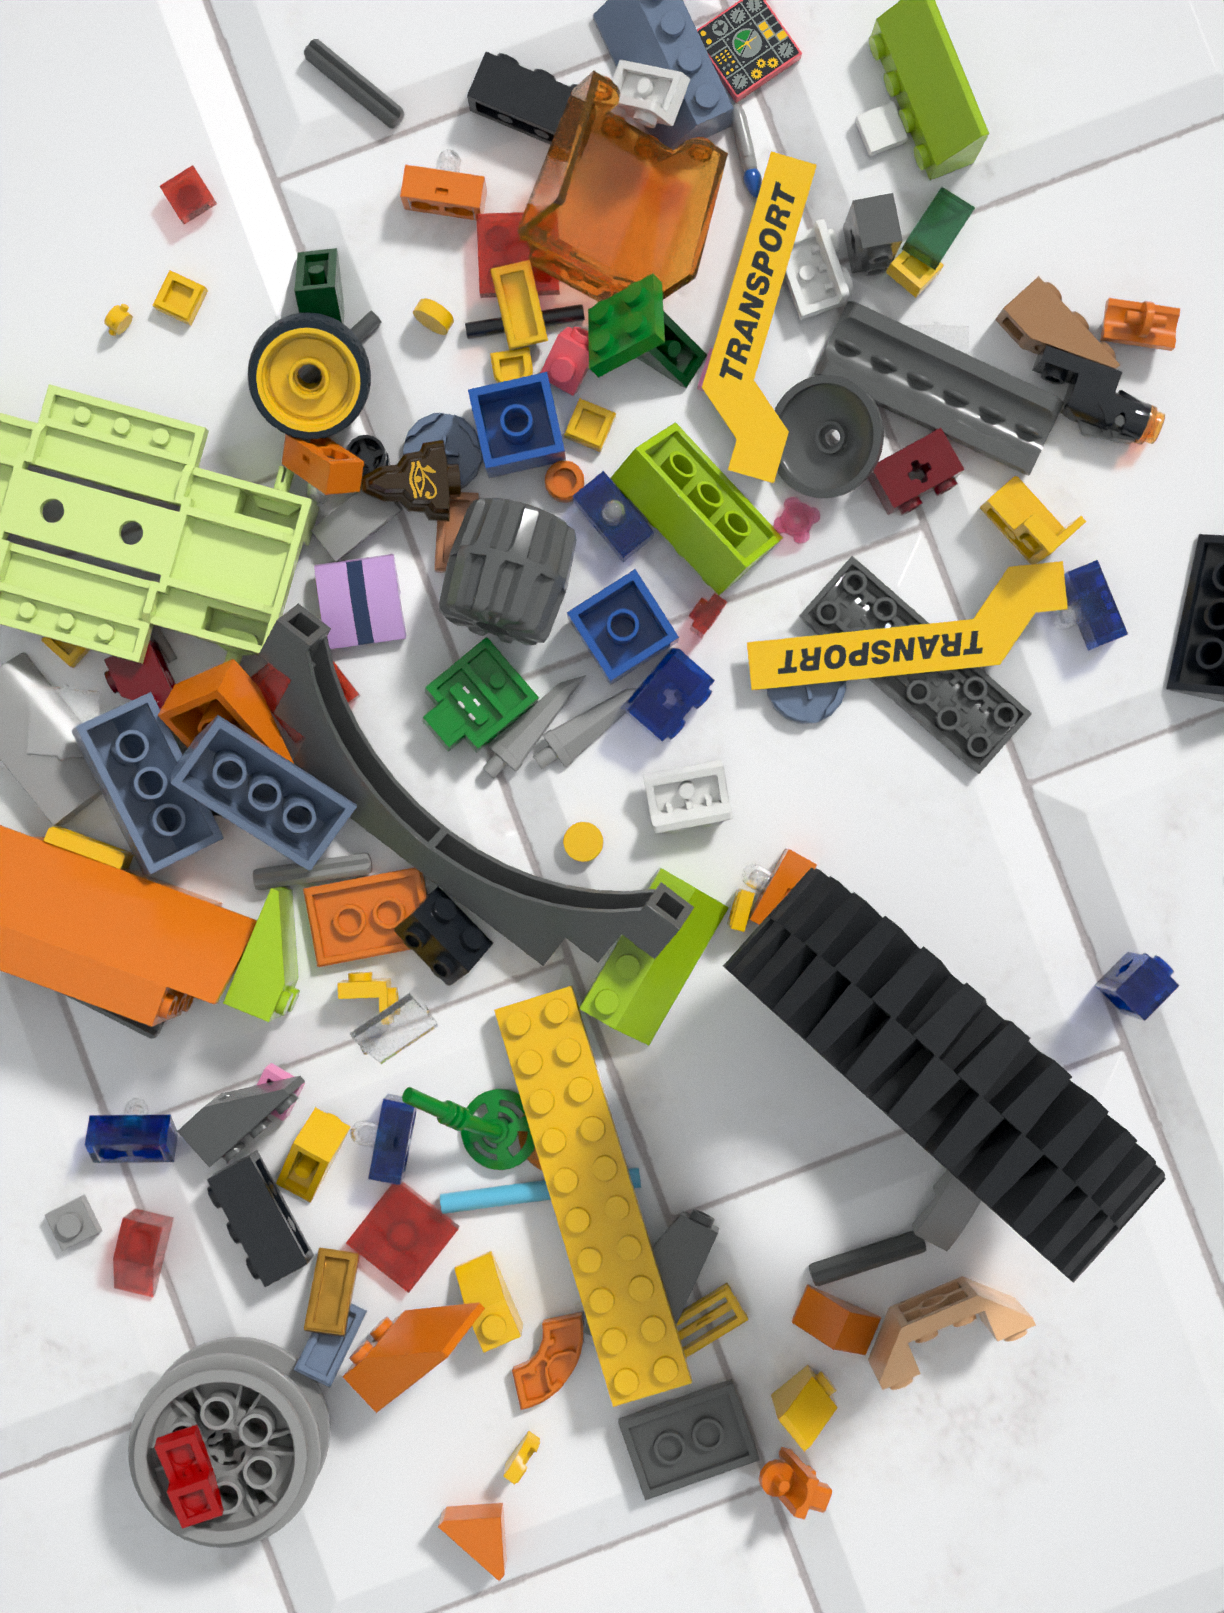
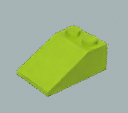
M288 887L270 889L223 1002L225 1005L267 1022L284 1016L286 1011L291 1012L300 993V990L295 988L299 976L293 890Z

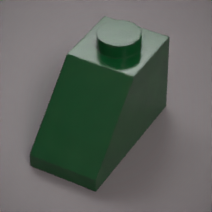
M337 248L298 252L294 292L299 313L323 314L344 324L345 310Z
M664 312L665 343L640 355L637 359L678 385L687 388L707 357V354Z

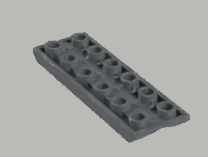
M852 301L847 302L813 374L814 376L835 375L850 379L863 387L873 398L876 405L931 431L942 428L947 438L1027 476L1031 474L1064 405V402L1059 397Z
M853 556L849 558L799 615L803 622L818 635L930 624ZM980 667L868 678L964 764L978 774L981 773L1032 715L1027 708Z

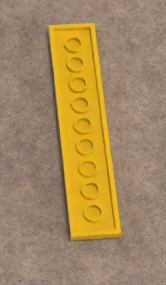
M573 986L495 1009V1015L613 1407L691 1384L692 1376Z

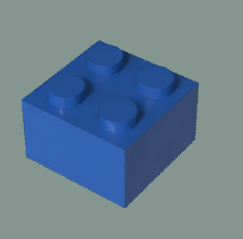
M547 372L468 389L488 478L550 465L558 461H566L564 444Z
M636 569L567 612L568 620L610 685L672 647L679 640L676 631Z

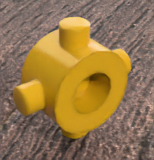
M116 305L106 315L104 324L110 328L108 331L110 335L122 334L131 324L133 316L127 312L129 309L128 305Z

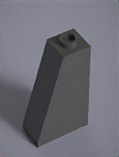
M693 1209L691 1214L682 1211L652 1246L676 1325L719 1232V1227L713 1225L715 1219L697 1209ZM587 1322L583 1332L592 1336Z

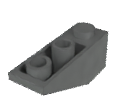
M301 1076L221 1093L197 1112L177 1132L209 1168L222 1157L228 1163L246 1147L241 1140L248 1133L254 1139L272 1123L267 1117L271 1112L276 1110L281 1115L299 1099L294 1092L305 1083V1080Z

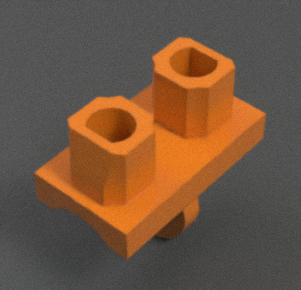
M1108 298L1105 304L1100 341L1172 351L1176 344V328L1181 308L1155 305L1154 302L1150 301L1141 303Z
M781 1447L779 1451L780 1459L769 1461L760 1471V1486L766 1494L778 1497L794 1517L805 1520L809 1509L824 1513L830 1501L832 1489L828 1484L819 1482V1479L816 1477V1471L811 1466L805 1465L791 1449Z

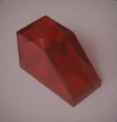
M135 1208L122 1218L113 1256L114 1288L149 1297L155 1296L174 1217Z

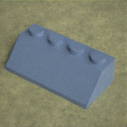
M608 0L593 14V20L616 69L619 60H625L683 72L690 78L674 125L668 126L657 123L655 128L644 126L659 160L731 127L734 108L683 0Z
M151 692L79 724L71 730L143 875L155 873L224 839L210 809L170 784L172 770L183 755L169 727L158 717L160 709Z
M219 715L195 737L173 768L170 784L308 871L312 870L357 808L355 803Z

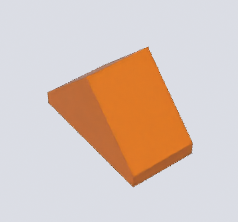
M807 1284L791 1321L833 1350L866 1355L881 1317Z
M503 1503L447 1506L441 1513L438 1528L500 1581L505 1575L507 1562Z

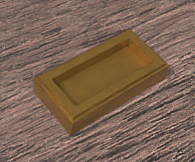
M319 1248L304 1331L345 1337L360 1258L359 1253Z

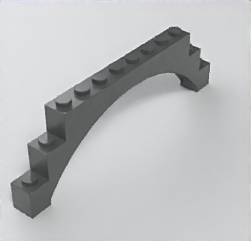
M299 603L276 620L259 655L273 665L276 670L291 679L273 713L305 737L304 742L293 759L294 764L355 803L357 808L350 816L352 820L514 943L527 955L544 966L566 938L582 952L586 953L596 962H599L622 934L655 959L680 930L694 907L662 882L656 889L634 891L595 890L565 885L534 876L507 865L477 849L446 828L424 809L395 779L376 754L358 725L345 698L333 664L327 638L331 628Z

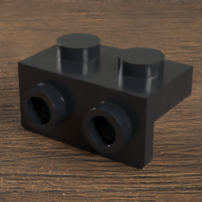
M439 886L431 891L413 912L394 928L395 933L403 940L404 944L413 950L430 967L433 974L448 986H451L469 973L494 944Z

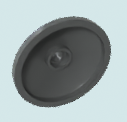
M818 375L807 378L794 385L784 394L775 407V412L789 431L777 471L780 477L797 492L814 498L839 497L863 484L874 471L880 459L884 442L882 417L870 394L856 382L835 375ZM835 430L840 434V440L836 445L831 441V435Z

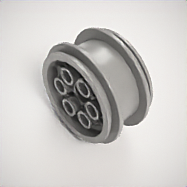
M226 1337L215 1339L183 1354L149 1390L142 1400L131 1426L128 1461L134 1487L141 1501L163 1527L182 1539L198 1545L232 1548L249 1545L271 1536L289 1523L307 1501L327 1457L330 1442V1417L324 1394L318 1382L294 1371L299 1360L294 1355L273 1343L256 1338ZM245 1387L259 1393L250 1408L245 1403L241 1406ZM192 1390L201 1406L200 1414L183 1398ZM221 1401L225 1403L229 1409V1415H225L222 1410L212 1408V1402ZM252 1418L263 1420L268 1427V1431L263 1430L256 1423H249V1420ZM198 1425L213 1467L224 1511L222 1516L182 1529L168 1497L169 1481L154 1446L158 1437L176 1432L180 1426L191 1427ZM227 1433H231L232 1439L239 1440L236 1446L232 1445L231 1439H224ZM288 1434L292 1436L293 1447L269 1445L271 1439ZM215 1455L218 1461L216 1462L211 1456ZM236 1460L237 1464L231 1466L225 1465L226 1461ZM262 1460L267 1462L272 1468V1473H260L256 1470L254 1461ZM220 1486H231L237 1491L238 1495L222 1493ZM252 1488L258 1490L262 1489L263 1492L255 1494Z

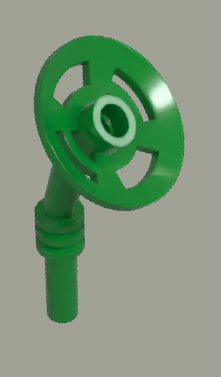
M412 1087L406 1088L403 1092L402 1101L437 1117V1121L440 1124L456 1131H461L462 1142L468 1154L478 1164L493 1170L514 1168L526 1161L535 1150L522 1101L517 1092L508 1089L489 1090L473 1099L467 1108L450 1100L442 1102ZM506 1100L513 1103L522 1111L524 1116L519 1118L512 1109L501 1106L500 1101ZM485 1103L488 1113L482 1118L475 1116L474 1114L477 1109ZM499 1112L508 1115L513 1122L510 1123L508 1119L499 1117ZM518 1131H528L523 1148L515 1156H512L508 1147L515 1142ZM485 1137L491 1143H497V1148L488 1145L483 1138ZM478 1142L485 1151L497 1154V1160L484 1156L477 1150L474 1143Z

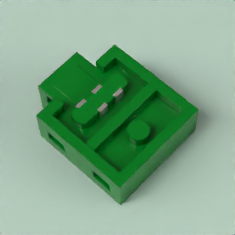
M485 637L425 687V694L436 706L423 716V723L448 752L465 739L473 750L478 753L538 702L539 697L488 637Z

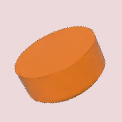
M558 461L547 470L545 487L550 497L562 503L572 502L584 490V474L575 463L571 461Z

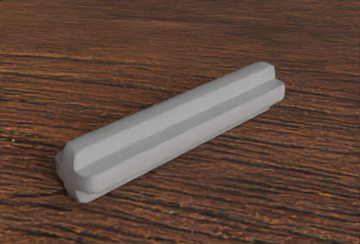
M368 853L320 859L311 871L297 863L259 868L253 871V883L256 890H264L366 875L372 872V863Z

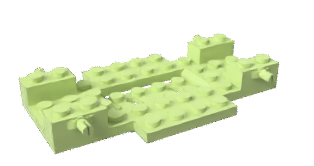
M49 384L38 423L0 413V624L141 664L144 662L155 625L218 644L227 651L224 663L235 659L240 665L243 656H260L259 653L276 620L283 616L302 545L309 546L311 530L315 526L319 507L310 498L289 493L294 472L288 468L286 469L284 466H279L274 488L199 468L209 433L205 427ZM29 465L176 505L180 507V511L166 509L27 469ZM52 500L60 501L64 507L63 517L55 523L47 522L42 514L45 504ZM129 522H137L143 529L141 540L133 545L124 543L121 538V530ZM10 533L29 540H35L161 575L159 583L15 544L7 541Z

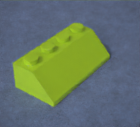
M900 0L876 18L871 36L869 37V46L876 61L881 60L886 72L884 73V83L887 92L891 97H896L901 109L899 110V116L906 133H911L915 143L914 157L920 170H926L931 181L973 164L990 133L936 1Z
M676 422L636 447L610 478L620 489L621 493L642 512L648 522L669 541L675 551L696 570L702 580L719 596L745 575L783 539L779 532Z
M659 868L648 889H656L662 882L692 905L694 909L680 930L655 959L621 934L579 1008L614 1030L648 1046L729 908L662 868Z

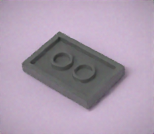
M732 1379L618 1419V1424L645 1500L760 1460Z

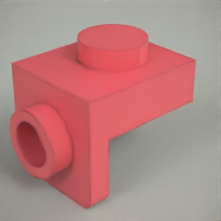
M567 327L560 332L540 372H547L549 383L572 396L578 392L589 369L588 331L581 327Z

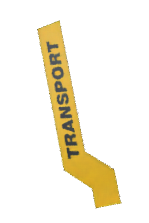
M772 151L702 385V389L737 439L728 470L770 483L775 481L789 431L754 381L817 167L816 164Z
M1063 561L1008 567L974 619L747 642L751 690L1000 665L1035 613L1068 609Z

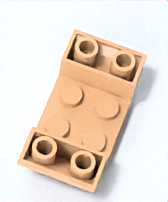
M962 1276L890 1306L868 1361L882 1390L889 1387L891 1390L901 1389L912 1383L913 1377L921 1374L908 1345L909 1342L914 1340L916 1343L929 1341L938 1335V1330L952 1324L954 1327H960L973 1322L976 1319V1314H979L981 1321L997 1341L1003 1339L1006 1342L1014 1341L1027 1334L1026 1329L1036 1326L1033 1317L1015 1297Z

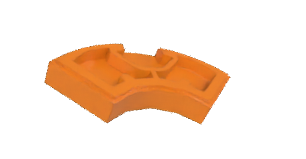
M583 1311L544 1319L542 1323L543 1339L539 1350L528 1361L513 1367L512 1373L521 1410L533 1407L549 1399L562 1388L572 1374L580 1358L584 1342Z

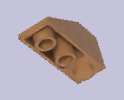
M1039 276L1010 301L995 319L1024 350L1039 354L1047 345L1113 369H1117L1120 366L1116 360L1114 350L1106 342L1098 341L1088 330L1089 325L1085 318L1076 311L1072 312L1061 301L1062 295L1052 283L1044 282Z

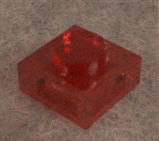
M193 165L159 186L183 224H186L217 204Z
M716 593L712 595L709 601L702 597L688 616L694 620L690 631L703 639L725 608L727 601Z

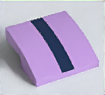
M394 554L314 566L321 620L331 628L327 635L330 649L406 639L407 633Z

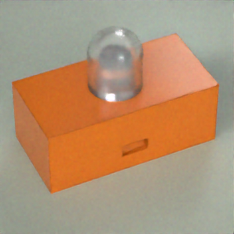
M447 149L439 154L436 169L405 164L400 197L405 210L483 221L487 196L485 176L460 173V156L454 150Z
M285 434L282 465L307 481L306 496L312 499L316 505L326 503L330 498V494L360 492L364 467L363 460L328 437L310 440L295 438Z
M785 849L773 872L757 864L746 866L742 871L744 884L760 893L750 911L748 919L760 925L810 868L815 870L817 864L790 849Z

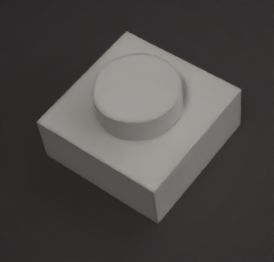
M85 1194L44 1215L61 1251L102 1231Z

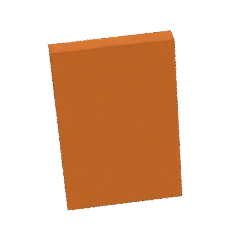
M414 867L304 888L317 966L322 967L411 950L395 933L394 928L408 917L428 895L424 874Z

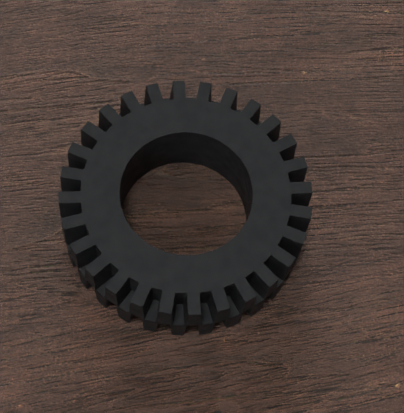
M810 868L723 965L727 971L1073 1283L1166 1180L1164 1171L1156 1165L1155 1159L1136 1143L1137 1139L1126 1128L1107 1115L1109 1111L1095 1097L1070 1080L1072 1076L1061 1065L1036 1049L1029 1042L1030 1037L1012 1021L1004 1020L987 1005L986 998L967 982L965 984L961 983L949 972L940 959L924 946L920 949L902 928L887 916L882 917L866 900L855 892L851 893L838 880L831 876L828 877L817 868L815 870Z

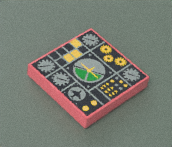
M740 0L697 29L722 84L735 103L792 66L802 56V52L766 0Z

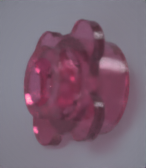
M789 497L784 502L785 509L783 513L774 520L773 527L777 533H786L792 536L796 543L803 544L810 538L809 531L812 525L820 520V512L817 508H810L807 504L800 502L796 497ZM794 517L800 518L799 524L793 522Z

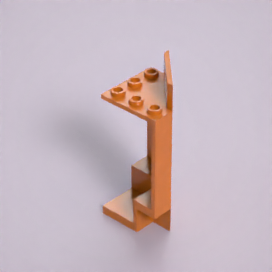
M0 825V971L151 1027L180 1016L182 1011L188 1012L194 997L212 1004L218 1003L242 959L257 920L222 907L223 903L154 877L143 875V873L129 868L118 869L44 842L45 837H31Z

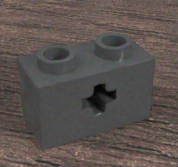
M893 193L852 201L843 225L852 274L863 272L865 276L877 275L885 272L894 260L903 239Z

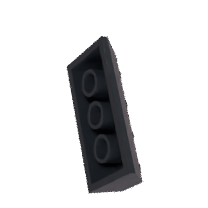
M1199 534L1166 689L1224 702V535Z

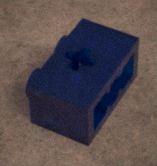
M671 648L620 708L655 739L663 742L668 737L671 740L685 726L686 721L683 718L691 708L698 709L710 697L712 691L709 687L715 680L678 648ZM666 689L676 690L674 697L677 701L674 705L664 704L667 700L663 694Z
M1127 952L1094 986L1122 1014L1145 1021L1180 985L1171 977L1174 970L1159 956L1155 955L1152 958L1146 953Z

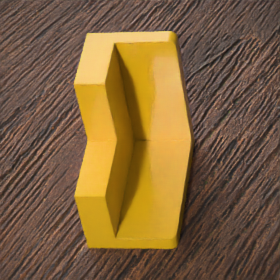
M1018 476L1011 478L979 507L1030 564H1036L1050 555L1087 522L1082 516H1079L1063 527Z

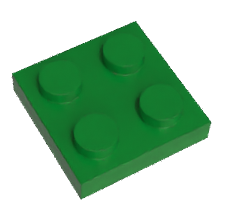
M653 273L638 282L631 283L627 288L605 300L599 301L588 309L589 369L598 378L665 343L662 282Z

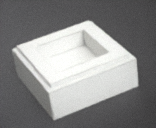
M894 101L856 116L855 123L869 157L905 144L908 140Z

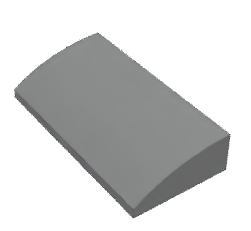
M21 653L0 666V760L53 826H64L102 795V792L71 733L75 726L82 723L25 653Z

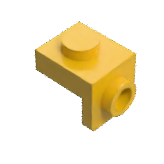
M372 972L348 973V980H342L337 983L338 999L379 998L380 1022L392 1019V1012L399 1009L398 988L391 987V978L373 979Z

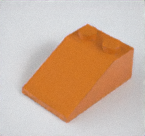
M231 659L175 684L158 714V717L187 748L195 737L219 715L294 764L259 686L235 659Z
M478 1302L405 1310L392 1321L385 1317L370 1332L373 1341L370 1343L366 1340L349 1357L353 1365L343 1375V1378L377 1413L448 1358L485 1308Z

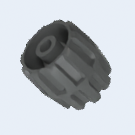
M479 498L474 500L466 511L449 554L439 601V611L453 624L466 626L469 631L480 636L490 633L497 635L501 642L510 644L514 639L525 645L544 643L550 635L568 587L577 541L575 530L554 514L526 503L502 498Z

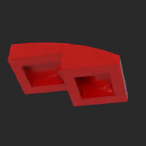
M198 1425L158 1437L154 1448L168 1478L167 1494L181 1528L183 1529L222 1516L224 1510L219 1488Z

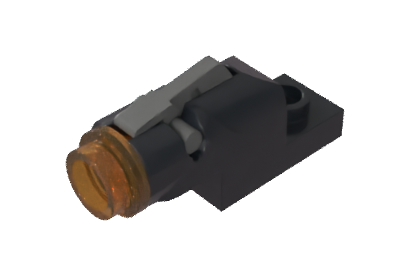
M1047 345L1037 355L1032 371L1042 374V379L1053 384L1069 383L1063 400L1064 405L1060 413L1078 423L1081 435L1126 444L1134 442L1140 445L1144 442L1154 444L1164 424L1165 413L1157 411V406L1143 402L1123 390H1119L1116 393L1122 371Z

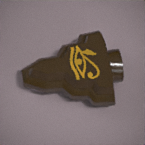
M444 440L423 443L420 451L404 454L397 465L380 466L363 476L361 480L362 493L382 502H400L408 512L424 513L428 521L449 522L450 497L461 496L459 464H448Z

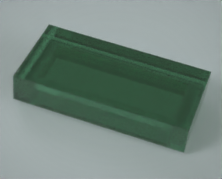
M941 187L907 238L902 250L936 270L975 207Z

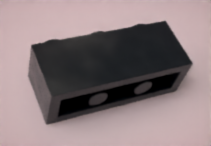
M485 52L467 94L471 112L578 157L597 115V102L591 98L592 93L587 88L577 84L565 85L556 81V78L549 72L542 69L529 70L520 66L519 62L513 57L503 53H499L496 56Z
M258 1150L219 1170L207 1179L210 1185L207 1188L208 1195L216 1208L222 1207L229 1220L226 1224L227 1230L236 1244H242L248 1255L246 1265L254 1279H260L264 1287H267L310 1262L314 1254Z

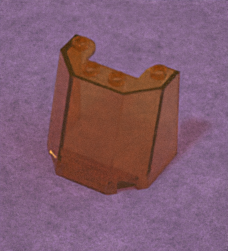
M593 70L571 92L520 220L517 232L520 239L528 243L530 248L529 259L532 266L597 302L613 296L627 288L631 283L638 282L652 273L662 282L663 299L693 281L697 276L728 153L714 145L709 139L703 137L686 140L672 150L659 142L656 137L646 134L626 122L623 117L610 112L619 103L621 96L619 88L610 78Z

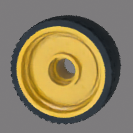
M297 313L276 321L259 337L249 359L248 386L258 411L273 427L295 438L320 439L344 430L359 416L370 392L371 369L362 343L346 325L323 314ZM304 365H314L320 370L322 378L317 383H306L301 379L299 369Z

